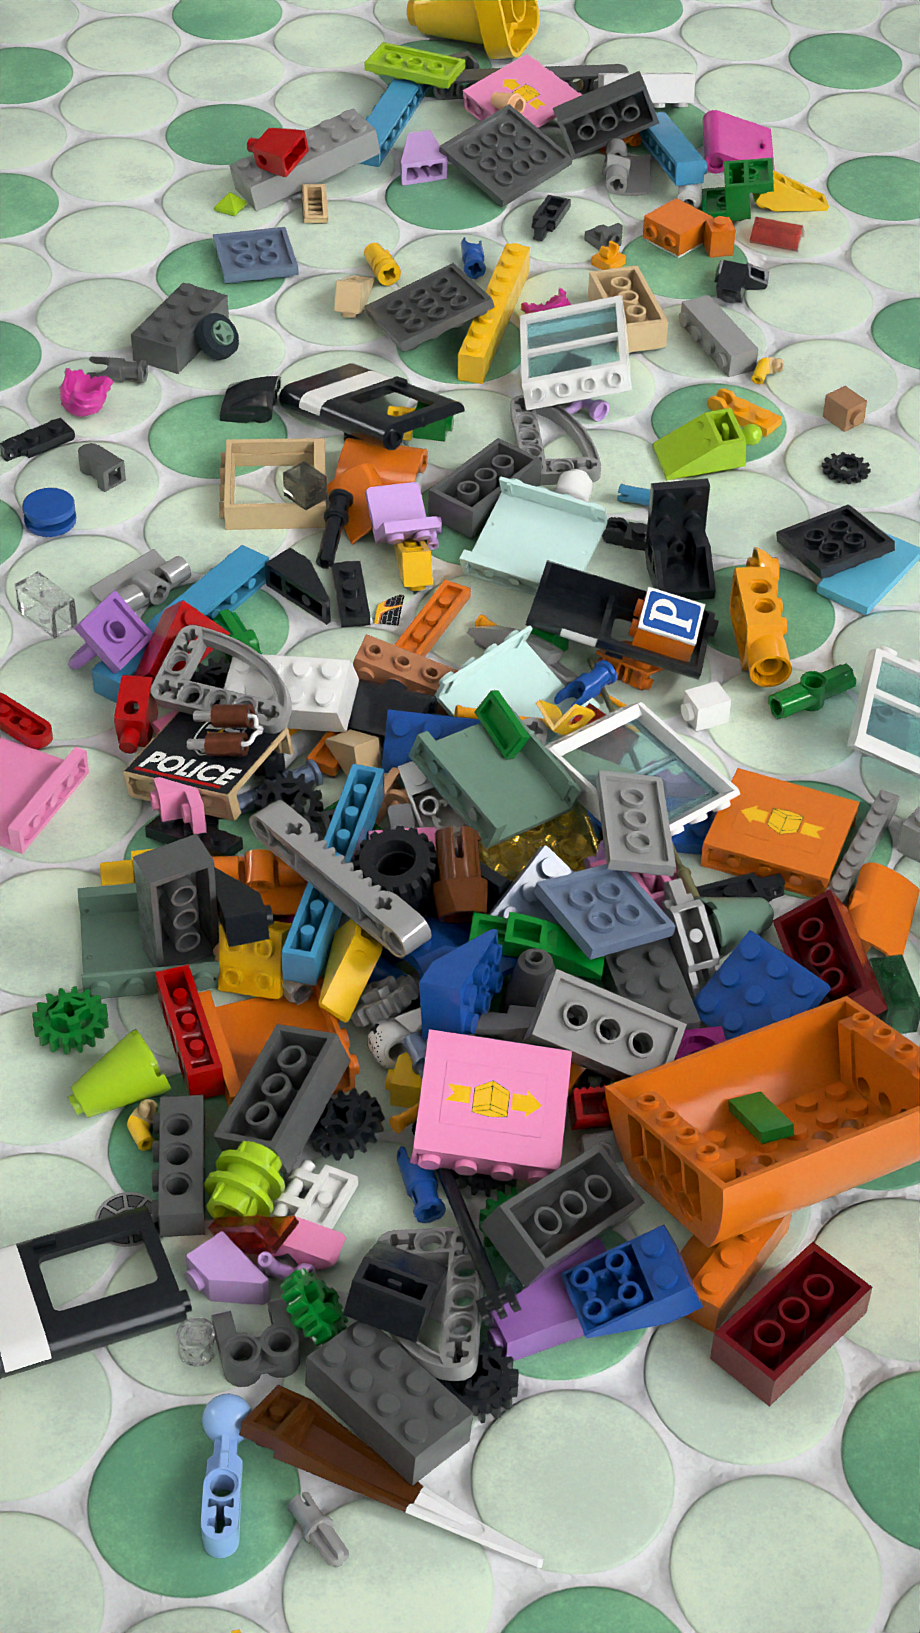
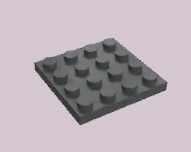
M510 104L440 145L439 152L445 155L452 165L502 208L572 165L573 159Z
M454 263L364 306L367 315L402 352L413 350L419 344L429 339L438 338L443 332L451 328L460 327L465 321L474 317H480L495 307L492 298Z

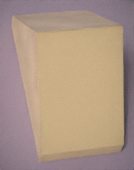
M348 730L346 733L343 732L325 740V744L347 777L352 764L375 768L382 767L378 737L355 730Z

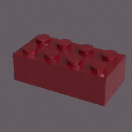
M831 889L772 921L784 953L830 986L831 990L818 1006L848 996L875 1016L888 1009L849 911Z
M812 1242L714 1332L710 1359L770 1407L867 1313L873 1287Z

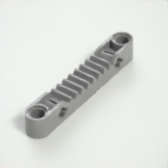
M277 800L250 817V827L262 844L393 955L403 958L431 939V930L428 923L416 910L396 894L390 891H381L380 885L372 886V879L370 877L363 879V871H354V864L352 862L345 864V856H336V849L334 847L327 849V842L325 840L318 841V834H311L308 821L285 802Z

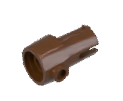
M453 826L439 829L434 833L439 881L434 883L431 888L438 919L442 923L472 922L474 912L487 914L488 881L481 877L478 841H481V837L477 830L468 826H461V835L456 836L458 858L455 855Z

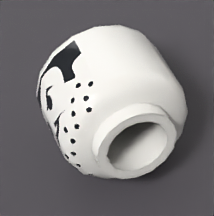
M395 1018L381 1019L370 1028L367 1035V1046L370 1053L381 1066L394 1069L398 1056L407 1052L402 1045L404 1043L403 1039L412 1032Z

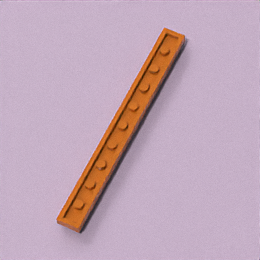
M444 580L394 645L426 657L471 597V588ZM327 731L308 755L306 761L313 759L322 773L335 777L341 766L325 744V740L343 732Z

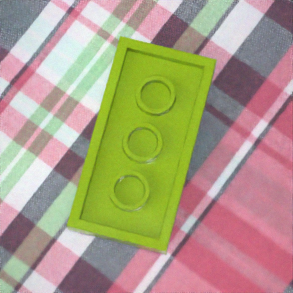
M382 42L364 62L365 71L373 72L376 75H388L399 80L406 79L417 84H429L440 89H448L465 69V59Z

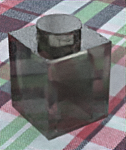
M305 461L283 472L284 496L304 510H308L327 499V476Z

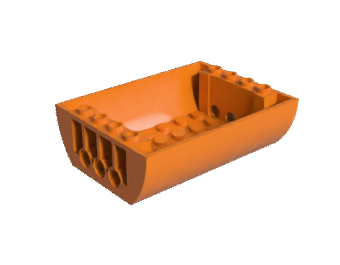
M848 996L605 1086L612 1128L629 1175L707 1248L920 1161V1047ZM761 1091L794 1124V1135L761 1144L729 1111L728 1100Z

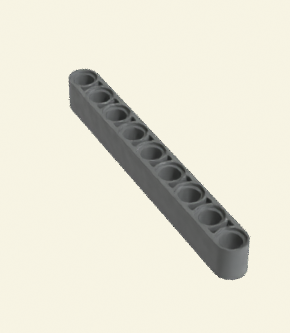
M623 64L545 67L582 95L598 89V81H594L598 78V73H629L627 67ZM501 68L464 69L448 89H440L432 85L434 95L441 100L464 99V89Z

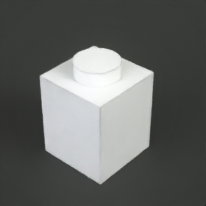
M718 681L685 690L681 713L684 720L689 721L696 732L729 722L731 699Z

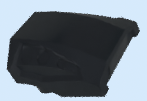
M265 376L230 384L221 406L220 421L248 423L252 420L257 423L270 421L273 415V406L277 403V392L281 389V377Z

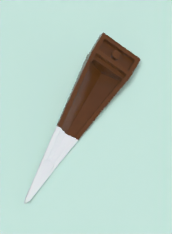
M277 1385L242 1421L239 1435L253 1441L258 1446L273 1450V1458L523 1562L539 1568L542 1567L544 1559L541 1555L478 1521L419 1482L411 1486L371 1447L310 1398Z

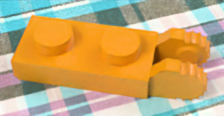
M721 388L717 392V396H711L707 401L708 408L712 411L731 408L739 426L744 427L747 424L758 425L762 430L763 437H767L782 422L781 416L750 403L746 399L736 397L734 392L727 390V388Z

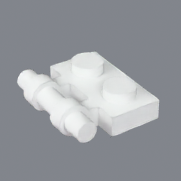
M303 1160L299 1168L293 1169L288 1177L289 1184L285 1191L282 1192L279 1198L274 1200V1209L269 1217L271 1220H276L294 1214L296 1217L333 1229L358 1187V1176L326 1164L318 1175L313 1173L316 1168L315 1164L310 1160ZM309 1190L304 1199L298 1197L301 1191Z

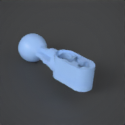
M229 1393L214 1397L206 1405L202 1415L203 1429L208 1438L214 1442L213 1455L207 1459L206 1476L203 1483L201 1533L204 1550L215 1558H225L232 1555L239 1545L243 1461L237 1453L238 1443L245 1439L239 1435L242 1421L252 1412L249 1404L242 1397ZM219 1490H228L232 1492L231 1494L225 1497H218L214 1495ZM218 1519L225 1520L223 1533L218 1534Z

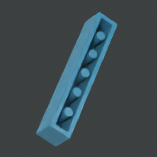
M665 112L656 113L659 124L639 132L644 146L676 186L704 183V174H707L706 160L702 158L692 143L688 141L679 127L674 124L673 120Z

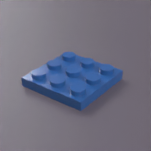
M749 930L694 998L693 1003L701 1022L708 1027L722 1026L725 1039L729 1040L816 1008L831 988L828 983Z

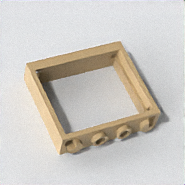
M325 438L226 440V452H221V484L219 486L220 501H224L219 502V518L225 519V530L325 528ZM314 465V503L235 504L236 466Z

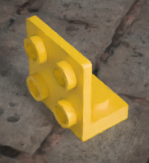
M274 921V925L268 926L270 939L233 947L228 946L220 924V975L218 976V989L223 992L272 999L281 998L283 996L281 952L292 923Z

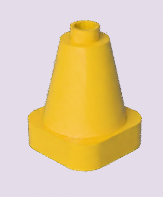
M409 0L407 3L408 21L411 26H417L422 34L484 45L485 51L491 59L520 57L536 36L539 27L537 0Z

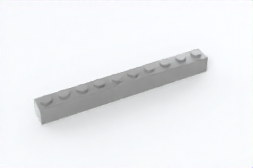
M880 790L826 891L831 889L845 906L852 891L855 889L861 866L870 861L897 810L898 795Z

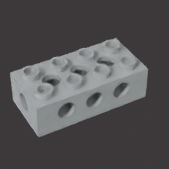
M556 969L546 978L523 1042L535 1046L572 1051V1063L618 1082L674 1061L687 1024ZM567 1013H571L576 1017L577 1026L568 1021ZM600 1026L609 1032V1040L601 1035ZM633 1040L640 1044L642 1053L634 1049Z

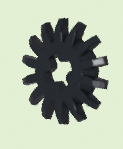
M841 452L839 455L833 453L831 454L832 459L824 458L826 463H822L821 466L824 468L823 473L828 475V478L831 480L838 478V483H841L843 479L846 480L847 484H851V479L855 483H860L861 479H867V474L871 472V469H868L870 466L869 462L862 463L864 458H858L854 453H851V455L845 454V452ZM845 466L847 469H850V471H846L841 468Z

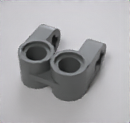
M283 1299L268 1302L271 1326L266 1328L259 1337H254L252 1334L245 1332L237 1333L231 1311L211 1315L224 1376L232 1385L248 1387L255 1384L262 1374H269L276 1378H286L297 1371L300 1365L299 1336L297 1329L290 1321L292 1316L286 1311L285 1308L288 1306ZM280 1349L286 1350L283 1352H275L276 1350ZM241 1358H246V1359H248V1360H245V1361H236V1360L241 1359Z

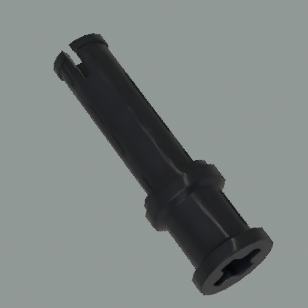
M334 489L329 493V508L324 512L326 524L316 558V564L323 569L332 568L342 529L349 521L348 510L353 504L354 497L350 492L343 489Z

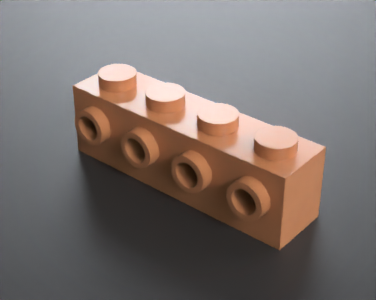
M368 634L365 635L353 662V667L360 679L381 684L388 679H395L403 683L408 690L433 696L440 686L439 680L450 671L454 674L458 672L456 669ZM438 702L436 713L450 716Z

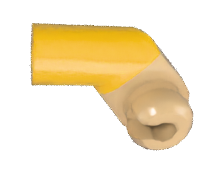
M775 357L761 358L753 372L752 382L759 385L763 384L766 375L783 371L784 361L781 358Z
M151 1099L142 1100L127 1121V1128L138 1149L141 1151L149 1150L153 1145V1141H155L149 1130L153 1125V1112L158 1111V1105Z

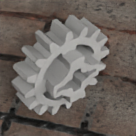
M402 975L395 980L393 976H388L385 979L365 986L350 1017L355 1027L360 1025L365 1027L370 1022L374 1025L381 1019L395 1018L402 1015V1011L409 1007L408 1005L412 1003L411 1000L417 998L418 993H420L414 978L411 975L406 977Z

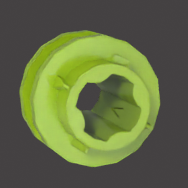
M245 1140L242 1141L237 1150L222 1151L216 1161L217 1171L210 1172L204 1182L205 1191L210 1196V1200L206 1205L209 1214L227 1227L244 1231L249 1228L252 1221L267 1220L274 1209L272 1200L279 1198L285 1189L284 1180L279 1174L282 1167L280 1157L261 1144Z

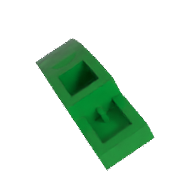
M510 911L508 918L474 912L469 941L491 929H497L498 944L502 945V955L519 958L521 953L528 949H542L551 955L555 969L571 975L601 980L605 956L589 960L561 925Z

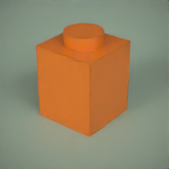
M718 216L705 220L703 246L709 258L733 256L736 229L729 217Z

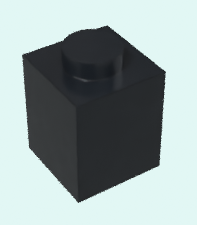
M723 261L716 285L717 298L727 303H742L750 276L747 264Z

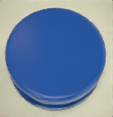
M38 489L27 495L22 503L25 526L28 531L37 536H59L70 531L76 524L77 517L74 498L63 489Z

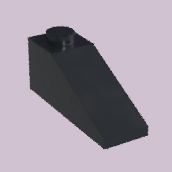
M288 548L265 563L266 585L326 625L331 622L330 598L311 561L306 556L301 555L292 548Z
M215 868L218 917L228 946L233 947L270 939L268 926L274 925L270 904L264 905L259 892Z

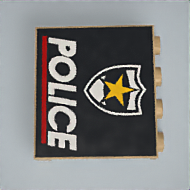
M178 711L122 772L129 796L150 801V792L155 791L153 778L161 777L198 788L206 815L235 821L241 814L236 793L272 751L280 754H293L294 751L288 727L279 733L263 732L257 735L254 742L249 745V751L246 756H208L205 750H188L187 740L205 739L209 732H245L250 739L252 733L256 730L250 728H214L211 722H195L193 714Z

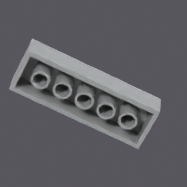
M354 108L343 111L340 115L324 120L320 124L304 130L309 151L287 177L258 168L254 154L229 165L235 189L255 211H259L301 191L302 184H316L380 154L376 129Z

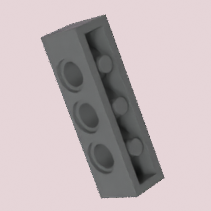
M203 1095L160 1097V1112H153L154 1134L159 1133V1140L153 1141L152 1145L153 1162H159V1170H152L153 1192H158V1200H152L151 1202L153 1223L159 1222L161 1237L205 1235Z

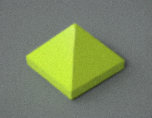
M229 192L214 207V210L236 216L247 205V201Z

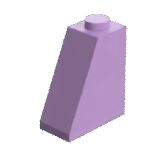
M431 130L408 133L401 159L402 186L447 179V157L439 152L440 145Z

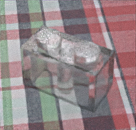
M39 571L15 583L18 611L54 639L73 629L78 624L75 599Z

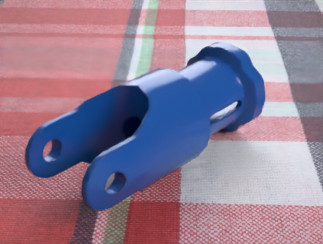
M464 237L461 241L464 272L469 278L478 279L486 272L482 241L480 240L478 244L469 243Z
M598 661L595 663L594 669L589 673H582L560 690L554 698V703L559 704L567 698L574 697L577 700L571 707L575 704L581 706L590 699L597 697L604 686L616 682L617 672L608 661Z
M401 1146L397 1151V1163L407 1195L413 1199L415 1205L413 1209L414 1217L420 1223H431L442 1218L446 1212V1207L437 1193L438 1181L434 1170L423 1169L418 1164L410 1163L406 1148Z

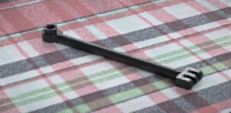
M415 1121L412 1125V1132L414 1136L417 1121ZM438 1168L436 1172L486 1293L485 1297L475 1302L486 1327L494 1324L491 1311L496 1310L500 1320L508 1317L504 1307L505 1304L509 1303L514 1313L522 1310L510 1284L500 1289L452 1170Z

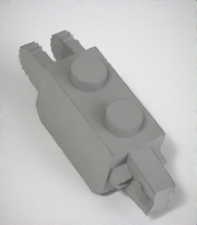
M678 878L663 883L666 900L662 901V911L676 925L673 936L667 938L690 996L694 1000L701 991L695 971H702L706 984L715 974V965L719 964L720 957L704 904L700 899L694 900L692 893L687 894L682 879Z

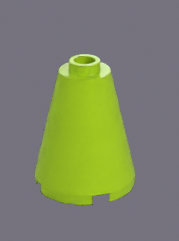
M134 1029L70 1087L73 1094L67 1098L77 1115L84 1112L87 1118L164 1094L170 1091L171 1087L164 1073L161 1075L158 1062L142 1035L138 1033L137 1029Z

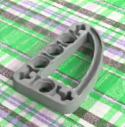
M524 395L511 399L510 416L516 447L542 459L540 485H557L560 475L564 473L557 472L558 470L570 471L572 469H579L586 472L592 482L600 479L601 461L597 449L588 432L572 414L559 405L526 411ZM537 414L550 419L564 429L574 440L583 457L545 459Z
M189 625L180 630L150 689L152 696L160 706L188 714H193L194 711H211L213 704L220 699H225L226 704H251L258 718V724L263 726L262 731L271 734L284 730L291 717L292 703L288 689L275 668L262 655L237 639L197 625ZM210 647L227 653L258 671L271 684L275 701L190 680L206 648ZM186 661V666L182 670L172 671L173 666L177 662ZM200 693L199 698L194 703L189 704L185 702L190 694Z
M459 1227L387 1231L377 1241L442 1265H448L440 1353L427 1348L419 1340L415 1343L390 1333L393 1341L435 1378L448 1381H461L470 1378L476 1372L478 1365L481 1314L475 1301L483 1298V1286L470 1254L464 1253L466 1244ZM476 1228V1231L486 1253L483 1233L480 1229ZM430 1243L441 1245L434 1251L422 1250L425 1245ZM463 1269H473L476 1271L469 1277L457 1276V1273ZM462 1297H470L473 1299V1301L466 1306H457L454 1304V1302L457 1299ZM459 1326L471 1328L464 1335L459 1336L451 1333ZM456 1350L463 1352V1357L459 1363H456Z

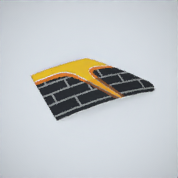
M397 595L379 603L374 624L399 626L405 596Z

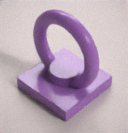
M114 590L74 627L86 643L72 655L68 661V666L73 670L79 669L98 655L115 674L151 640L153 633Z

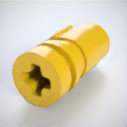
M378 243L367 245L364 249V256L378 281L386 286L396 283L401 276V269L389 251L382 248Z

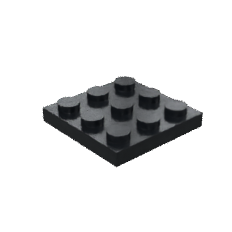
M849 504L776 532L777 542L820 579L831 577L836 573L857 567L859 564L895 551V541Z

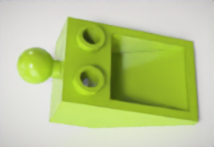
M727 408L701 414L652 443V447L666 480H673L746 466V444L752 446L759 443L762 438V430L756 424H747L741 430L732 409Z

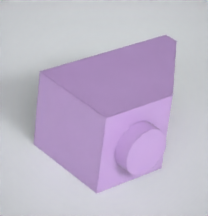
M223 1231L186 1255L187 1272L185 1277L189 1285L196 1292L201 1290L210 1301L260 1305L270 1301L268 1278Z

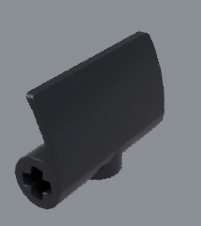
M359 678L347 730H355L385 738L388 710L436 715L437 698L433 695L408 690L403 683L395 679H388L381 684Z

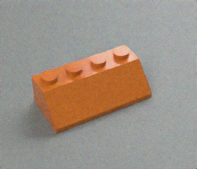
M792 1213L708 1248L693 1235L680 1254L703 1308L685 1317L713 1333L716 1332L789 1230Z

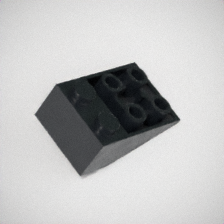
M377 1241L364 1256L352 1280L343 1315L416 1343L445 1279L448 1266Z

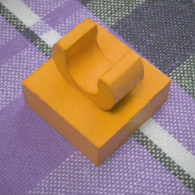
M609 241V247L601 246L600 251L592 256L591 265L601 270L620 268L626 264V255L618 252L619 244Z

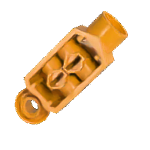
M754 547L752 557L747 558L746 567L735 568L733 571L729 613L741 669L749 670L750 678L755 684L762 687H774L784 683L792 672L786 641L783 638V635L787 634V619L781 616L783 611L782 598H777L779 561L777 557H771L766 551Z

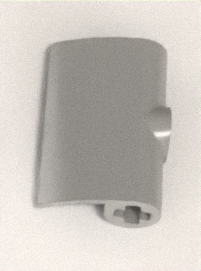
M610 140L606 145V157L602 169V174L606 175L607 190L610 193L623 196L649 194L651 192L650 154L627 156V146L623 140Z
M152 549L92 585L90 592L101 602L108 594L116 590L130 608L136 612L149 603L154 605L163 603L168 597L170 590L191 577V569L182 557L175 556L166 562L155 549Z

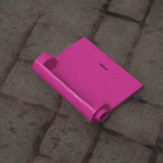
M718 110L708 111L703 116L704 160L707 162V170L714 174L723 172L724 161L772 158L773 170L775 171L770 128Z

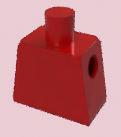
M268 128L259 139L251 137L247 142V150L254 154L257 167L282 177H287L309 151L305 131L298 129Z
M122 675L114 723L119 749L124 753L133 754L137 752L138 747H146L151 742L154 730L150 723L157 720L159 714L157 702L150 690L153 684V677ZM135 703L139 705V709L134 708Z

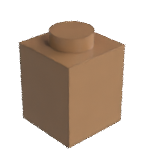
M843 386L826 394L823 417L845 432L864 423L867 400L847 386Z

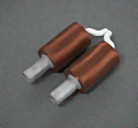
M215 704L211 711H194L193 720L195 722H211L214 728H252L254 725L257 730L252 733L250 739L245 732H209L205 739H188L187 748L188 750H205L208 756H246L249 751V745L254 742L257 735L263 733V726L258 724V718L251 704Z

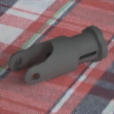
M95 356L89 358V361L94 364L108 366L106 370L99 373H86V375L90 374L91 379L95 376H107L115 382L139 380L140 383H145L147 381L148 363L146 360L133 362L126 361L124 358Z

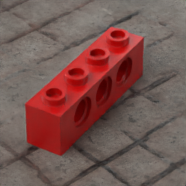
M189 964L155 972L159 1004L188 1096L203 1095L204 1099L225 1094L223 1067Z

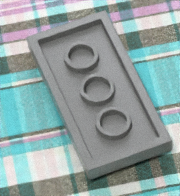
M598 770L596 786L607 869L673 876L676 863L662 777Z

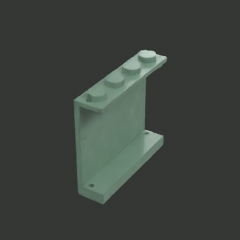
M513 709L512 711L530 736V739L514 759L504 758L482 723L437 741L428 731L417 735L408 755L468 827L477 830L481 837L480 842L486 849L572 811L583 791Z
M136 883L77 888L81 920L83 974L81 976L83 991L90 989L91 998L100 995L101 1000L157 994L155 972L183 965L153 967L143 951ZM215 955L189 964L197 990L218 988L220 967L219 961L215 962Z

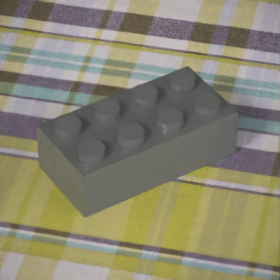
M640 71L553 107L559 127L573 158L572 160L606 146L612 139H623L659 124Z
M182 283L131 334L133 361L140 362L141 360H146L149 366L179 374L202 350L198 345L195 328L199 320L210 313H219L229 319L228 295L197 287L190 283Z
M497 438L429 489L428 517H441L442 524L473 539L482 532L501 494L500 476L508 479H518L531 486H540L542 459Z
M194 834L134 856L133 864L142 948L152 966L165 967L193 964L213 956V949L219 943L215 868L213 858L198 835Z
M668 938L605 955L601 978L605 990L687 1024L685 1030L700 1028L701 1020ZM633 1040L634 1049L642 1053L640 1044Z
M277 1024L213 1135L221 1151L237 1150L243 1140L261 1144L280 1157L282 1167L279 1173L289 1175L351 1061L338 1035Z
M599 1143L499 1205L480 1227L522 1285L527 1287L593 1240L601 1238L625 1222L645 1202Z
M356 1321L307 1356L305 1386L411 1486L470 1441L473 1412L381 1329Z

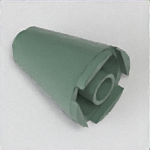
M762 897L694 898V900L700 899L705 906L720 957L719 960L730 954L749 930L759 935L772 926L774 910L768 901Z

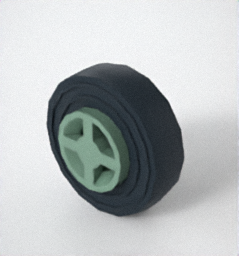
M210 313L197 323L195 334L198 345L210 358L216 360L227 359L237 351L239 335L234 324L226 316L219 313Z

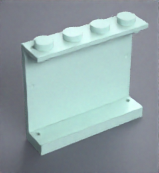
M500 476L501 494L472 552L464 549L459 558L463 574L535 596L547 560L585 572L607 525L605 507L596 502H585L575 499L569 494H558L542 486L535 487L525 484L518 479H508Z
M531 626L520 632L514 630L504 639L502 644L499 646L496 643L492 644L477 660L474 657L470 658L461 666V670L455 674L452 671L445 674L439 680L440 686L434 695L440 705L452 717H454L456 705L478 708L491 690H499L517 715L544 718L536 705L539 699L556 705L563 715L571 708L576 699L572 697L563 700L559 704L554 703L555 696L565 686L527 644L526 639L533 629ZM594 698L581 705L593 710L595 714L601 707ZM576 715L569 721L578 722L583 715ZM547 727L548 733L545 745L564 735L555 733Z

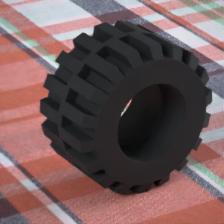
M396 826V829L390 830V827L382 828L383 832L379 834L376 831L370 834V840L364 839L360 843L361 849L355 851L354 871H363V879L370 877L372 879V886L380 885L381 891H390L396 894L418 913V908L424 907L426 909L431 904L430 898L434 899L431 886L439 881L437 853L433 842H429L428 836L424 833L418 835L417 829L412 827L409 830H405L404 826ZM395 868H410V870L401 875H384Z

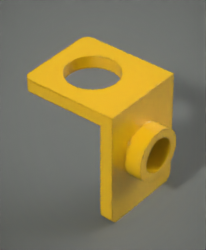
M540 699L536 702L544 716V724L553 732L564 736L585 726L595 716L593 710L577 704L573 705L563 715L556 705ZM576 715H583L580 721H578L577 723L572 725L568 724V721L572 717Z

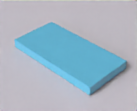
M887 534L895 541V551L859 564L857 567L836 573L831 577L824 578L817 585L816 593L867 615L920 560V547Z

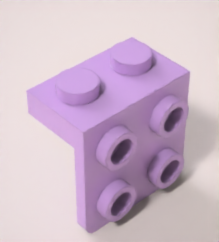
M416 482L369 487L366 490L365 496L376 544L385 542L397 544L410 539L415 541L426 540L439 528L437 516L426 517L420 486Z

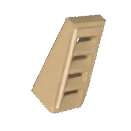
M302 184L304 223H328L326 184Z

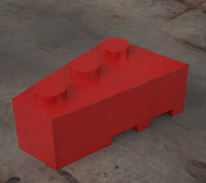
M181 600L164 610L134 676L153 677L154 682L178 633L186 626L197 625L225 635L230 633L186 601ZM207 647L200 662L214 649ZM186 661L177 662L173 666L172 671L182 670L186 666Z

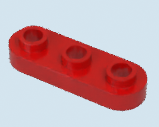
M0 692V730L33 749H40L49 745L53 740L51 724Z

